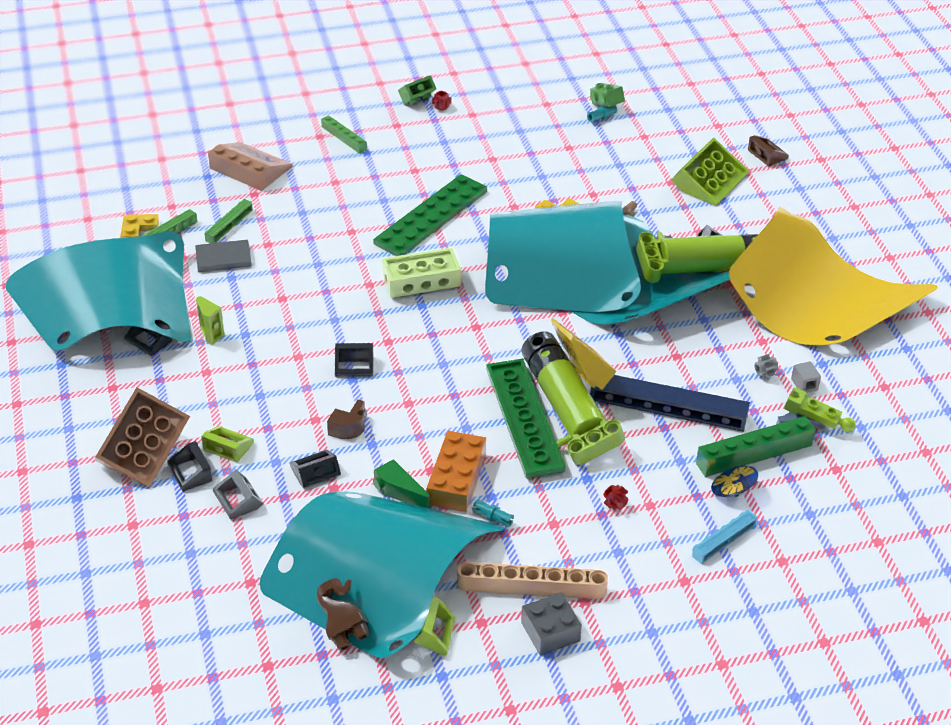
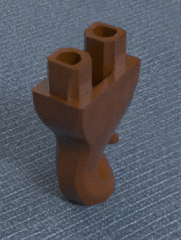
M334 578L324 582L317 588V600L327 614L325 630L328 639L333 641L339 650L344 651L351 646L348 638L349 635L354 633L359 641L370 636L367 626L369 621L359 607L349 602L332 599L334 593L339 596L348 594L352 583L348 579L345 585L342 586L341 581L338 578Z

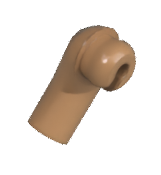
M635 201L629 202L622 208L623 213L634 217L635 212L633 210L637 208V203Z

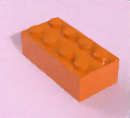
M447 430L426 487V491L430 494V506L461 512L468 511L486 457L487 437Z

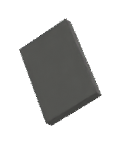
M248 239L195 245L198 272L252 266Z

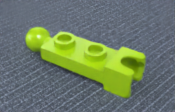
M796 387L792 389L785 403V410L795 415L800 413L833 429L836 428L837 424L840 425L844 432L849 433L856 429V422L853 418H842L843 411L807 396V392Z

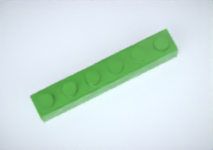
M330 115L321 118V127L357 153L360 154L367 150V141Z
M243 199L238 202L235 207L205 231V241L208 243L219 241L253 211L252 201Z
M188 209L142 236H149L163 231L179 233L198 222L197 213Z

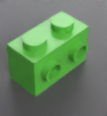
M429 75L405 84L397 91L403 104L410 103L412 105L417 103L419 98L425 100L431 97V93L436 91L437 88L432 76Z
M601 82L595 84V87L589 88L592 104L611 107L625 102L623 86Z

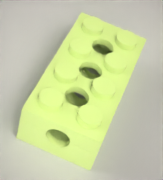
M452 247L382 258V274L390 298L461 286V267Z

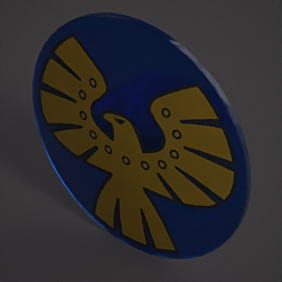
M752 466L730 468L715 478L712 482L711 490L718 497H738L756 483L759 476L758 471Z

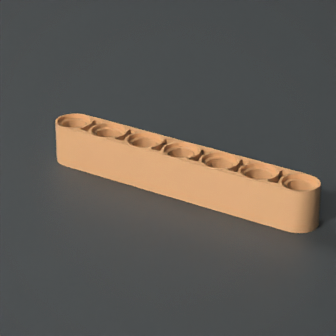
M463 562L457 568V585L463 591L552 596L562 592L565 597L601 599L606 596L608 589V574L603 570L479 562Z

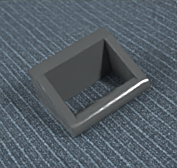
M237 469L231 472L212 490L229 519H235L255 511L264 504L248 478ZM238 487L245 499L232 508L224 492Z

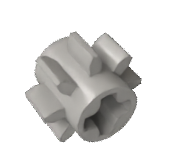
M769 354L757 357L758 361L754 363V368L759 376L763 375V378H768L776 375L774 371L778 370V362L775 357H770Z

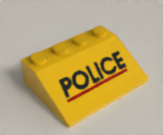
M552 317L550 321L556 335L577 373L591 387L595 388L598 386L602 390L617 371L596 350Z

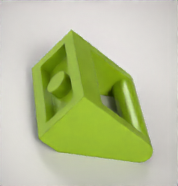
M198 296L196 297L200 329L206 342L213 345L225 336L222 308L208 299Z
M222 426L206 430L201 435L204 451L236 463L240 461L254 443V438ZM220 435L226 436L239 442L231 441L229 439L221 437Z
M433 596L423 628L414 638L413 642L445 656L448 654L456 617L440 599ZM436 617L446 622L442 640L432 631Z

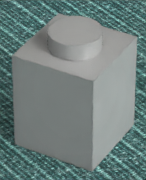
M808 361L793 365L791 380L798 389L808 393L819 390L821 375L813 363Z

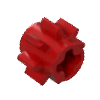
M437 91L434 97H432V104H435V108L438 110H446L449 108V104H452V97H449V93L446 91Z
M619 484L616 486L610 485L603 493V496L606 498L603 503L609 509L616 510L617 508L621 510L629 501V498L626 496L629 491Z

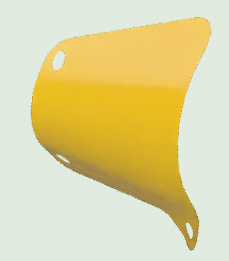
M780 206L772 219L730 267L729 277L734 288L761 324L774 334L788 341L805 345H830L846 341L938 289V286L935 284L893 283L860 271L846 262L832 249L819 229L810 220L798 214L795 216L790 213L791 211ZM746 283L753 286L755 290L754 298L749 297L745 292ZM828 336H841V339L836 341L825 340Z

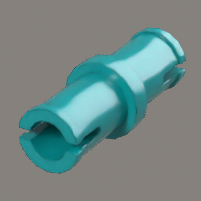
M617 106L598 107L597 110L587 113V119L590 122L605 119L607 116L617 113Z
M479 499L473 503L472 511L487 517V520L491 522L496 521L506 527H510L513 524L514 520L511 519H514V515L500 510L498 506H491Z

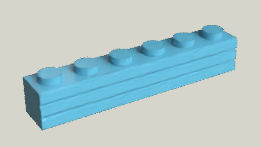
M750 510L740 513L738 517L733 518L718 531H714L708 538H704L702 542L694 545L692 557L700 564L704 563L755 527L758 517Z

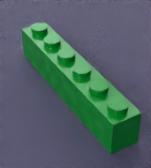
M803 416L698 447L696 465L704 477H708L812 446L816 429L808 418Z

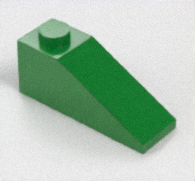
M394 459L373 469V484L377 490H381L386 496L401 502L430 508V494Z

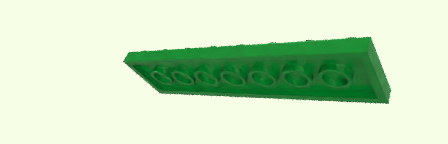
M463 174L458 175L373 239V245L394 256L407 254L487 192V186Z
M520 358L486 364L488 377L525 478L565 472V463L524 359Z

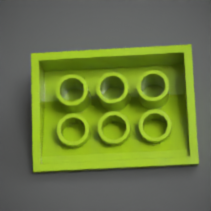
M713 137L674 175L671 181L682 192L716 206L747 175L749 170Z

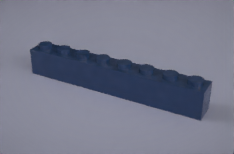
M614 375L602 390L598 386L595 388L591 387L590 394L595 402L742 432L745 430L750 402L619 375Z

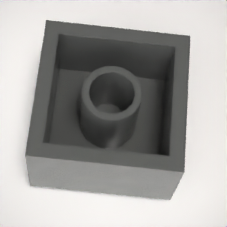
M562 592L522 606L521 624L540 656L581 641L582 624Z

